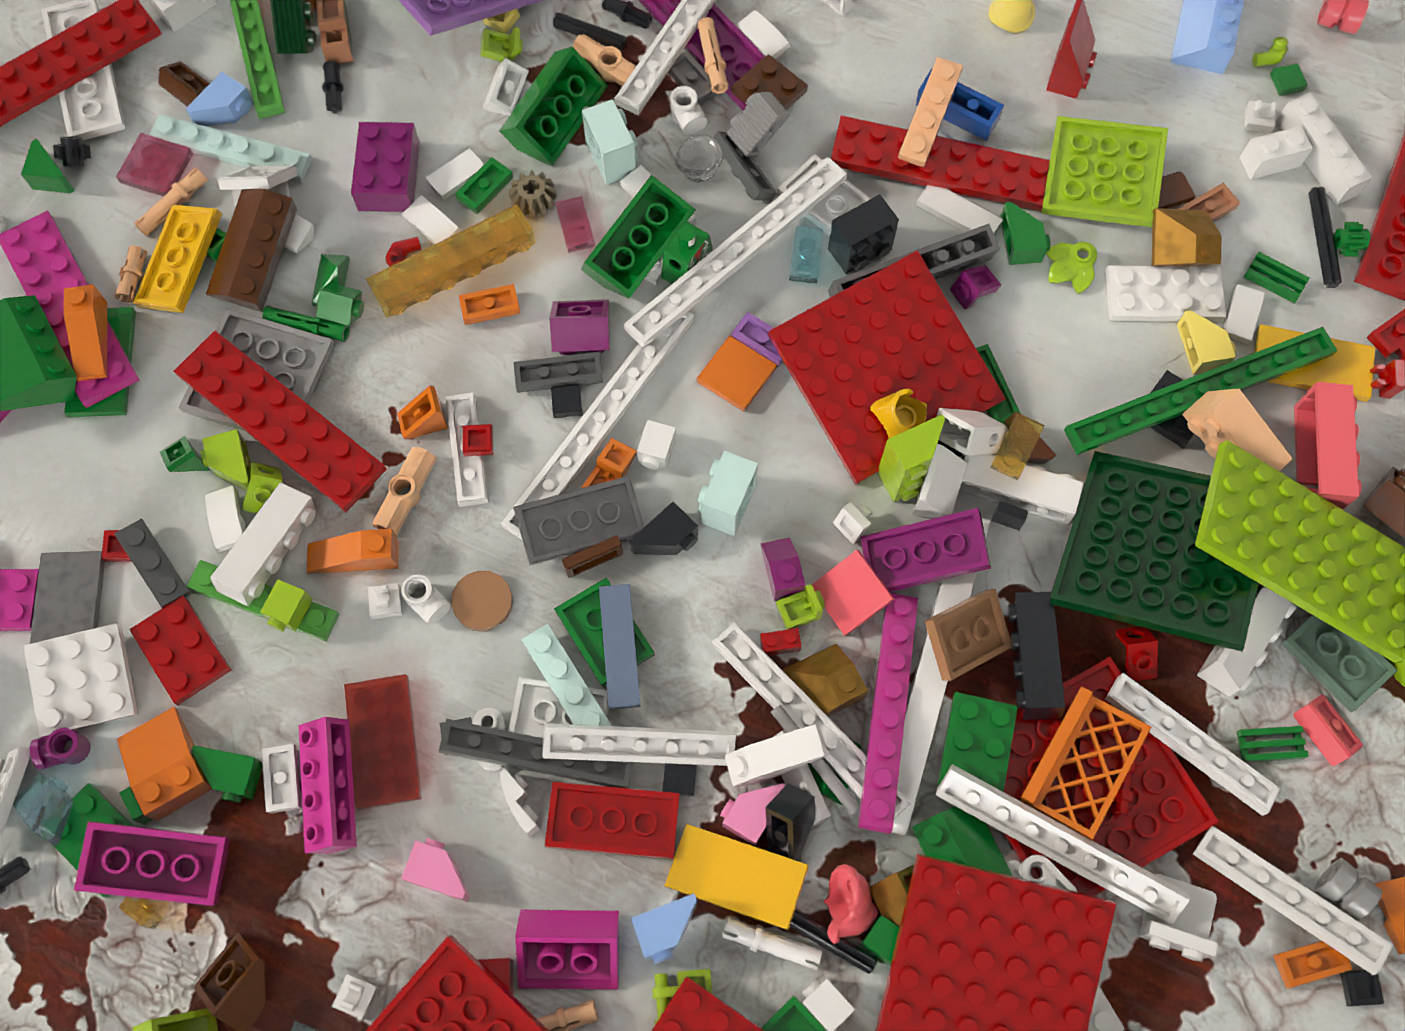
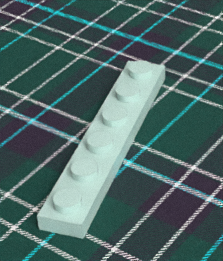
M160 114L148 136L151 142L243 167L296 166L298 176L292 179L303 182L313 160L310 153Z

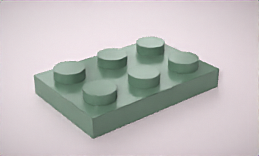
M1314 615L1305 620L1281 643L1350 713L1357 710L1398 671L1382 655Z

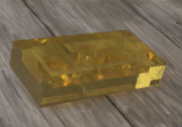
M1017 413L990 468L1018 480L1045 425Z

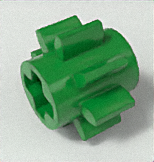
M1345 222L1344 229H1336L1334 233L1336 250H1340V254H1344V257H1358L1359 250H1366L1368 248L1370 232L1368 229H1363V224H1359V222Z

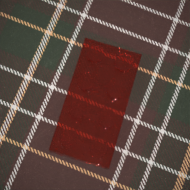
M402 674L344 684L347 719H349L355 808L357 810H364L422 800L409 676Z

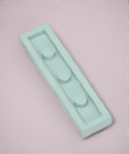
M549 624L521 639L573 725L612 726Z

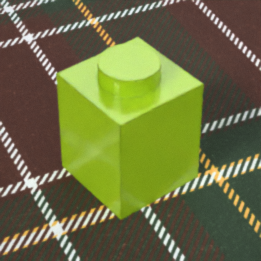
M277 579L260 613L268 620L266 623L268 626L284 632L285 628L296 632L313 599L305 590Z

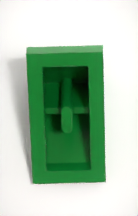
M37 138L31 141L21 172L22 177L33 190L68 194L74 192L73 187Z

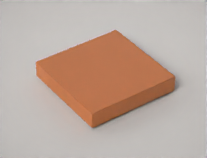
M729 335L698 375L697 383L745 412L775 372L777 365Z

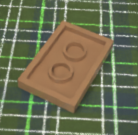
M986 589L925 620L942 681H951L1011 648L1009 633L996 589Z

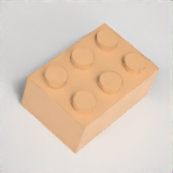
M1240 389L1207 391L1182 414L1188 421V428L1205 443L1206 451L1213 458H1216L1219 444L1229 440L1278 471L1283 469L1293 459Z

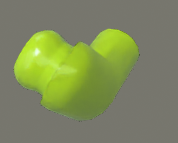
M1276 37L1268 52L1254 53L1252 57L1253 66H1268L1280 63L1288 52V39Z

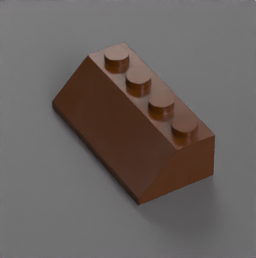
M266 189L241 190L206 291L207 296L259 312L263 311L297 211L293 198Z

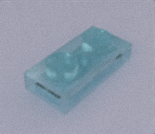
M796 226L789 281L817 284L824 229Z

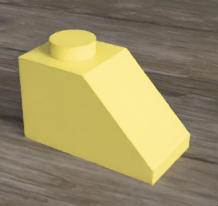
M1191 310L1185 311L1177 323V327L1193 375L1201 374L1232 362L1236 357V347L1234 342L1230 341L1228 332Z

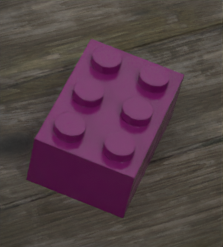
M359 122L351 195L358 211L404 212L414 203L420 145L414 123Z

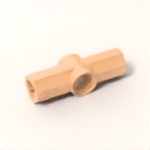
M584 34L578 35L574 40V49L594 70L598 71L599 76L605 82H616L623 86L636 65L624 59L621 52L613 46L604 47Z
M421 447L411 448L399 473L392 477L389 482V492L372 523L375 528L392 529L395 535H398L411 508L420 501V491L437 460L435 455ZM405 487L411 488L406 495H398L401 489Z

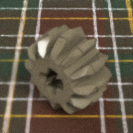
M531 169L528 176L520 172V180H512L509 197L512 200L513 209L515 211L519 210L522 217L530 213L531 217L535 219L537 213L545 216L546 209H553L554 200L557 197L556 190L551 178L546 179L543 172L536 176Z

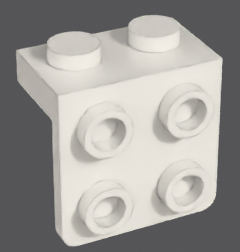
M1156 874L1159 878L1189 893L1190 901L1173 925L1144 910L1138 937L1149 940V945L1158 949L1169 951L1170 948L1182 951L1183 957L1194 961L1202 962L1203 958L1215 957L1218 943L1208 939L1217 901L1216 894L1212 891Z

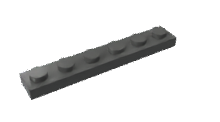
M446 719L439 746V753L617 788H629L633 762L543 758V738Z

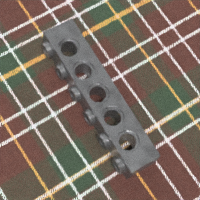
M986 224L918 249V252L934 279L937 280L991 260L1000 250V247L990 224ZM913 252L834 280L828 289L830 297Z

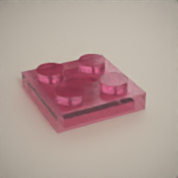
M140 133L116 178L122 184L165 196L172 189L171 185L179 182L193 156V152L190 147Z

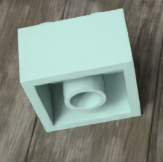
M613 99L582 110L586 144L605 184L608 185L622 180L636 169V162H639L636 149L634 148L638 146L637 139L633 130L628 131L626 127L627 120L622 108L617 109Z
M725 450L720 460H714L709 473L712 476L709 486L704 485L698 498V502H700L698 512L701 513V524L735 536L756 486L757 462Z

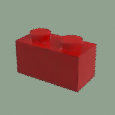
M799 628L760 634L761 649L768 656L801 651L802 645Z

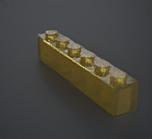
M516 204L366 278V281L385 317L399 315L406 308L418 302H425L432 295L442 290H449L458 282L468 277H475L482 270L492 265H499L508 257L518 252L527 251L532 245L536 244L533 229Z

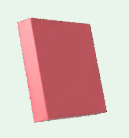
M859 550L854 551L812 584L814 591H820L825 602L826 611L844 636L849 635L895 600Z

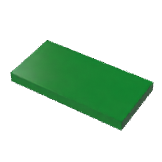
M133 307L107 308V320L131 362L136 311ZM129 386L88 408L82 404L76 391H74L73 401L65 402L64 414L67 417L127 415Z

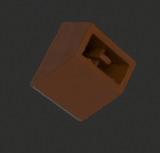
M1393 466L1365 499L1363 507L1404 538L1405 469L1399 471Z

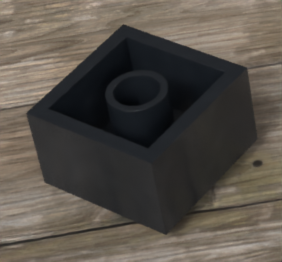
M879 194L832 220L828 250L845 274L853 270L859 271L874 258H882L890 253L899 219Z

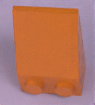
M172 707L117 738L130 787L144 816L159 821L212 790L191 752L195 744L176 707Z

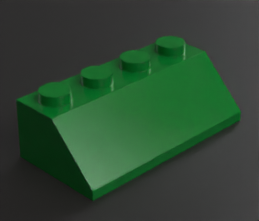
M573 46L555 51L499 132L518 151L549 166H553L583 123L582 108L594 106L608 85Z
M651 175L585 260L581 271L602 287L629 299L663 255L667 245L682 225L688 222L696 209Z
M956 806L911 827L926 856L1013 876L987 824Z

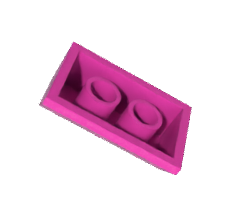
M520 909L515 935L518 988L618 990L619 911Z

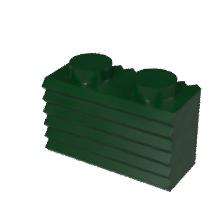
M270 0L276 54L313 52V47L317 45L315 30H311L310 19H313L314 16L312 3L308 2V0Z

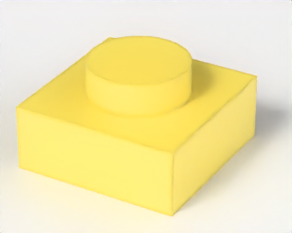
M514 9L483 19V23L498 32L506 34L520 18L519 10Z

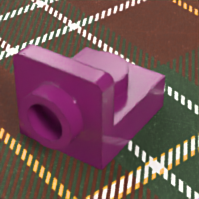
M984 264L962 271L950 287V291L962 307L968 309L977 298L997 292L1002 284Z

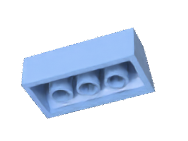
M1183 0L1170 62L1223 74L1234 54L1244 0Z

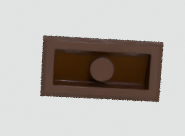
M181 61L159 67V85L187 107L210 84Z
M1181 171L1162 176L1158 208L1168 209L1196 199L1189 182Z

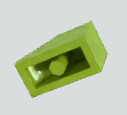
M238 429L202 438L204 449L200 450V455L204 466L210 467L218 477L247 491L251 478V462L246 440Z

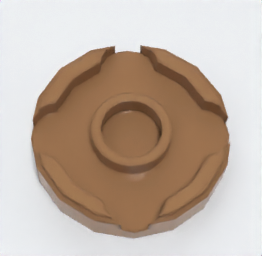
M476 571L467 574L458 581L452 592L451 599L454 615L463 626L473 631H488L499 624L501 625L508 618L513 604L509 585L500 575L491 571Z

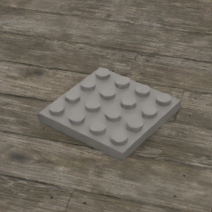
M226 308L216 329V332L307 404L335 345L332 339ZM190 386L188 387L179 406L182 412L244 431Z

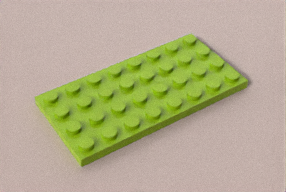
M1229 440L1220 443L1195 546L1392 662L1403 661L1402 647L1405 646V547L1323 497L1318 496V494Z

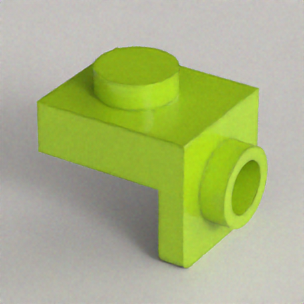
M514 27L510 35L484 28L481 33L480 56L500 62L507 58L513 62L515 56L521 54L523 39H520V28Z
M812 584L806 585L804 591L778 600L775 603L786 630L799 628L821 619L822 608H825V602L820 591H814Z

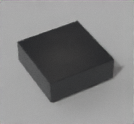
M580 385L551 388L554 418L582 416Z
M1001 501L998 503L991 521L1020 530L1026 521L1028 511Z
M665 763L662 792L680 793L682 796L694 797L697 764Z
M1366 970L1340 973L1346 1006L1384 1004L1378 973L1372 975Z

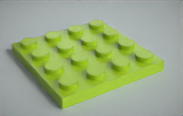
M1057 116L1041 214L1152 228L1153 209L1158 208L1168 128Z

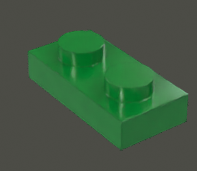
M491 157L455 193L456 199L475 214H478L514 178L513 173Z

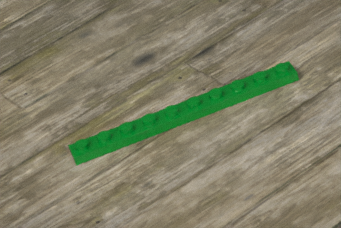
M1320 327L1069 424L1065 427L1064 432L1076 455H1080L1182 415L1207 391L1229 389L1244 391L1331 357L1338 350L1324 327Z

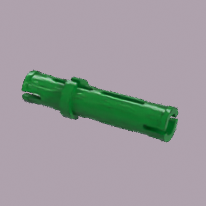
M269 305L264 308L262 313V319L322 337L340 340L341 342H346L349 337L350 326Z

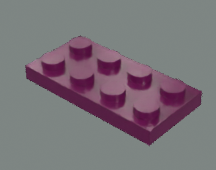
M978 508L860 536L864 558L889 592L991 569L982 516Z

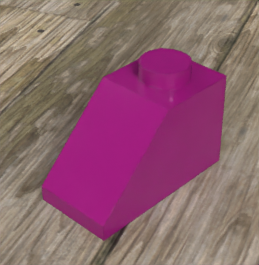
M790 537L761 543L760 546L773 600L778 601L804 591L806 584L799 556Z

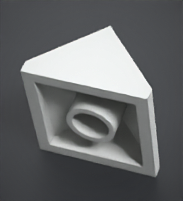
M937 444L912 515L938 518L950 515L953 512L968 463L943 445Z

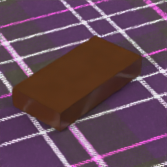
M616 535L562 559L568 578H572L623 554L622 544Z

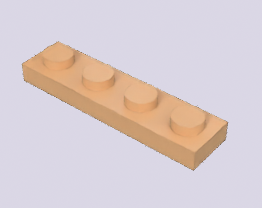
M937 57L899 152L898 159L925 167L961 75L963 65Z

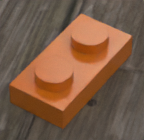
M514 284L458 295L465 325L521 314Z
M1322 940L1273 955L1286 988L1296 987L1352 970L1349 959Z

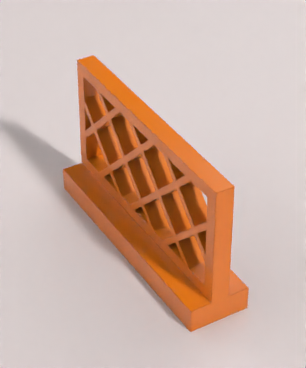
M1081 686L1026 787L1020 802L1093 840L1151 726L1092 696L1093 692ZM1093 707L1106 712L1110 724L1093 728L1089 718ZM1114 717L1121 721L1115 722ZM1086 722L1088 730L1081 731ZM1130 725L1140 730L1141 733L1136 741L1123 744L1118 727ZM1112 729L1118 746L1101 750L1095 733ZM1090 735L1095 752L1078 756L1074 744L1075 740L1079 737ZM1133 747L1129 756H1127L1125 749ZM1071 750L1073 757L1066 759L1068 753ZM1120 751L1124 761L1122 769L1108 772L1103 755ZM1098 756L1103 774L1086 778L1080 761ZM1075 762L1081 779L1063 783L1059 771L1062 765ZM1118 775L1113 784L1110 777ZM1057 778L1059 785L1051 787L1053 781ZM1105 778L1110 791L1108 796L1093 800L1088 783ZM1083 784L1088 802L1071 806L1066 788ZM1061 790L1066 807L1053 810L1042 804L1047 793ZM1103 803L1098 813L1096 805ZM1091 807L1095 821L1090 830L1076 822L1074 810ZM1068 812L1070 819L1063 816L1062 813Z

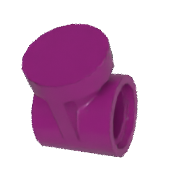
M66 727L59 728L48 736L31 740L30 756L38 770L65 763L71 765L78 764L87 758L90 752V742L87 737ZM72 740L73 744L71 749L67 752H64V747L66 743Z

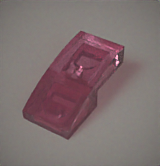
M582 196L555 202L568 253L595 247Z

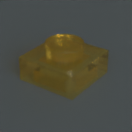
M127 896L118 907L145 928L155 929L163 919L155 912L158 906L146 898L137 899Z

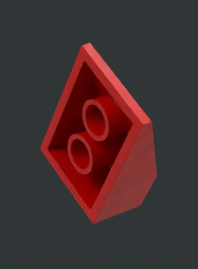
M1084 0L1075 1L1046 87V91L1077 99L1080 89L1086 90L1091 73L1086 71L1087 68L1093 67L1097 52L1093 51L1096 39Z

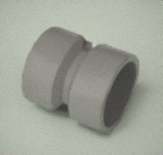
M1343 858L1333 862L1322 873L1314 887L1325 899L1333 902L1338 901L1337 908L1356 921L1363 919L1376 906L1383 892L1368 878H1358L1359 871Z

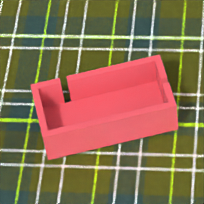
M1316 382L1306 395L1294 405L1296 482L1319 486V489H1308L1343 510L1359 497L1362 488L1357 474V468L1360 463V454L1356 451V439L1359 433V427L1355 424L1357 398L1353 393V385Z

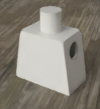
M939 408L937 416L943 415L945 418L939 440L966 456L997 454L1001 442L1007 438L1008 429L1006 425L981 412Z

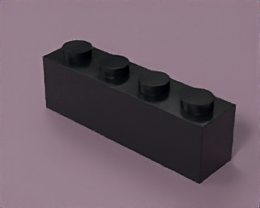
M1015 592L1013 604H1008V621L1014 622L1015 632L1010 633V646L1012 651H1017V660H1013L1014 679H1019L1020 689L1015 692L1017 709H1022L1023 720L1062 719L1065 710L1054 604L1050 603L1052 592Z

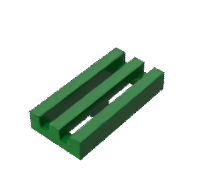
M1261 252L1256 254L1243 276L1294 304L1310 279ZM1254 269L1257 270V271H1259V272H1261V273H1263V274H1265V275H1267L1269 278H1267V277L1263 276L1262 274H1260V273L1254 271ZM1279 283H1282V284H1284V285L1290 287L1291 289H1293V290H1295V291H1292V290H1290V289L1284 287L1283 285H1281V284H1279Z
M1303 726L1242 729L1237 731L1241 759L1248 763L1305 759L1309 757L1308 751L1304 749V745H1306L1305 738H1302L1301 735L1304 732ZM1293 735V739L1246 742L1248 737ZM1295 746L1296 749L1293 752L1248 753V749Z

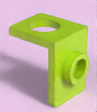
M251 462V478L242 509L247 512L258 513L283 480L280 468ZM260 470L267 471V472H270V473H272V474L264 473V472H261Z

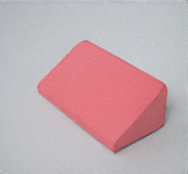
M1323 694L1293 714L1300 726H1303V730L1332 766L1348 759L1363 747L1362 742Z

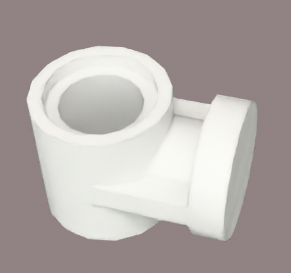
M680 86L674 89L670 96L672 119L679 124L685 135L689 136L699 133L706 127L707 118L697 102L696 92L688 86Z
M411 575L403 582L401 591L404 599L410 608L428 625H433L440 621L450 610L451 604L424 575ZM417 589H426L423 597L413 598V593Z

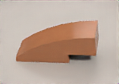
M316 0L317 20L321 32V48L325 61H335L339 64L352 62L353 51L345 0Z

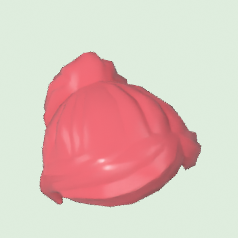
M845 864L836 867L829 880L828 896L824 900L833 918L827 932L833 944H837L840 937L857 936L867 931L878 917V909L872 902L869 884L865 877L852 866Z

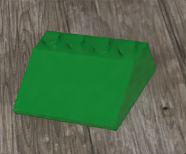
M30 295L1 299L0 411L73 401L77 376L36 296Z

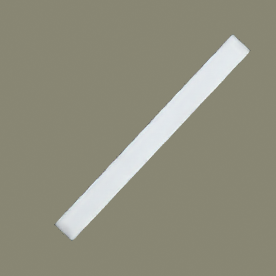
M982 518L985 537H987L990 520ZM977 572L940 580L930 618L970 598ZM927 631L906 704L897 787L911 803L894 819L892 833L902 836L906 835L948 682L942 681Z

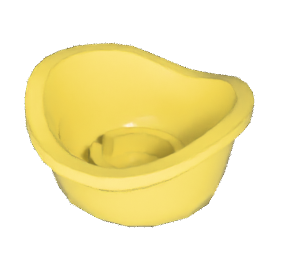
M994 0L989 8V19L991 22L1012 33H1020L1027 30L1032 25L1035 16L1033 0Z

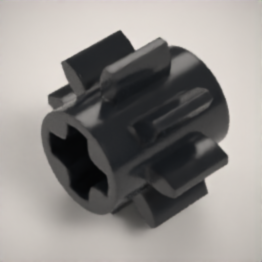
M60 137V143L53 145L54 158L62 160V166L81 167L85 166L84 160L91 159L90 145L82 144V137Z

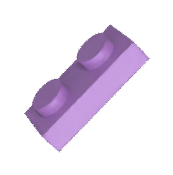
M747 312L733 330L731 336L775 363L778 368L782 364L783 360L767 334L773 327Z

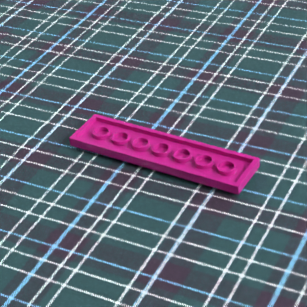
M47 210L1 233L0 245L26 295L36 296L73 368L64 319V288L89 284L53 216ZM108 320L107 377L79 382L76 380L75 391L86 408L140 380Z

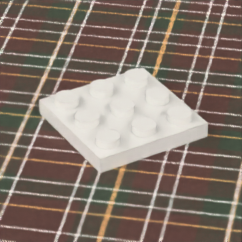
M115 623L23 645L39 737L48 736L59 728L66 727L77 730L138 715L121 624Z

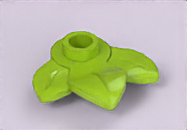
M1083 241L1072 245L1062 242L1053 245L1046 252V255L1054 261L1049 269V283H1062L1071 280L1074 290L1080 294L1093 282L1095 277L1093 265L1097 260V250L1091 243ZM1085 251L1088 253V257L1082 259L1078 257V253Z

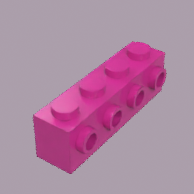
M322 717L299 725L305 853L331 854L357 847L349 719Z

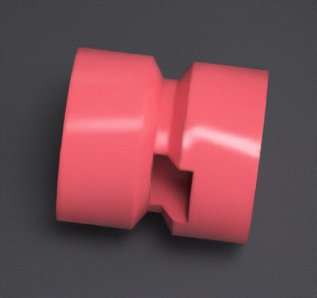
M1324 0L1318 15L1317 24L1329 28L1337 25L1340 31L1355 34L1364 20L1369 0Z

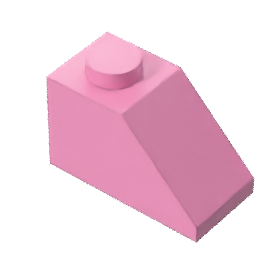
M782 783L738 795L735 802L729 799L720 816L725 818L722 822V827L751 845L756 846L766 829L765 807L786 785Z
M426 838L425 843L415 841L401 879L468 902L469 892L452 855L443 850L445 844Z

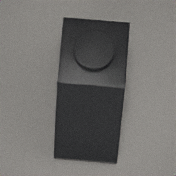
M673 501L629 540L630 550L634 554L677 555L683 549L688 551L698 540V525Z
M787 783L765 807L767 851L798 861L815 821V796Z

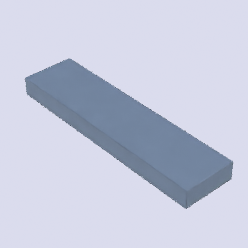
M630 584L599 587L609 710L641 707Z

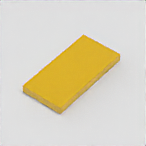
M172 205L133 301L134 305L144 309L184 313L222 216V213L217 208Z
M1260 324L1256 331L1254 353L1304 333ZM1330 338L1338 350L1333 356L1267 382L1309 390L1316 382L1353 385V393L1357 400L1367 402L1371 399L1372 394L1371 383L1373 382V374L1370 373V369L1374 367L1375 347Z
M686 824L664 886L686 895L695 894L697 899L789 930L809 866Z

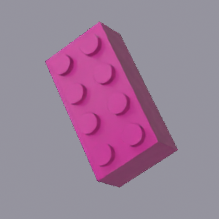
M88 822L74 891L214 906L219 902L230 837L103 822Z

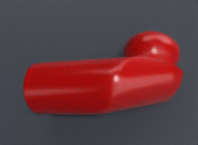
M418 236L392 243L385 256L387 265L392 268L400 267L408 253L422 250Z

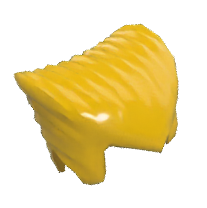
M903 389L877 400L870 407L871 411L883 424L888 438L918 426L926 420L927 404L910 397L914 393L911 389Z

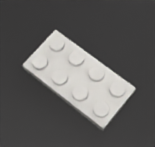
M1108 266L1105 270L1110 321L1179 322L1185 311L1190 310L1210 322H1223L1226 318L1220 267Z

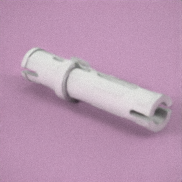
M728 917L722 938L749 946L751 951L756 952V950L767 952L804 965L815 971L817 970V964L820 963L822 949H817L763 930L764 926L757 924L755 927Z

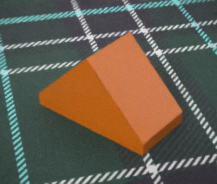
M428 386L397 413L403 439H412L448 429L442 403L435 386Z

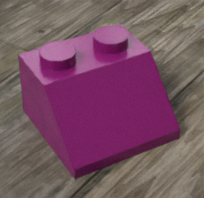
M609 299L553 301L549 317L552 352H559L561 355H571L576 353V351L603 353L605 350H610Z

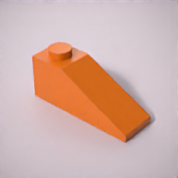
M94 284L64 288V319L73 368L77 376L76 380L79 382L106 378L107 301Z
M392 529L361 530L308 543V574L399 569V540Z

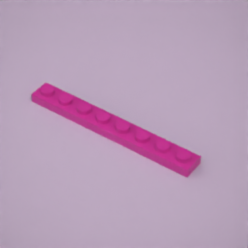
M891 593L895 600L884 609L858 828L887 834L892 832L918 604V598Z

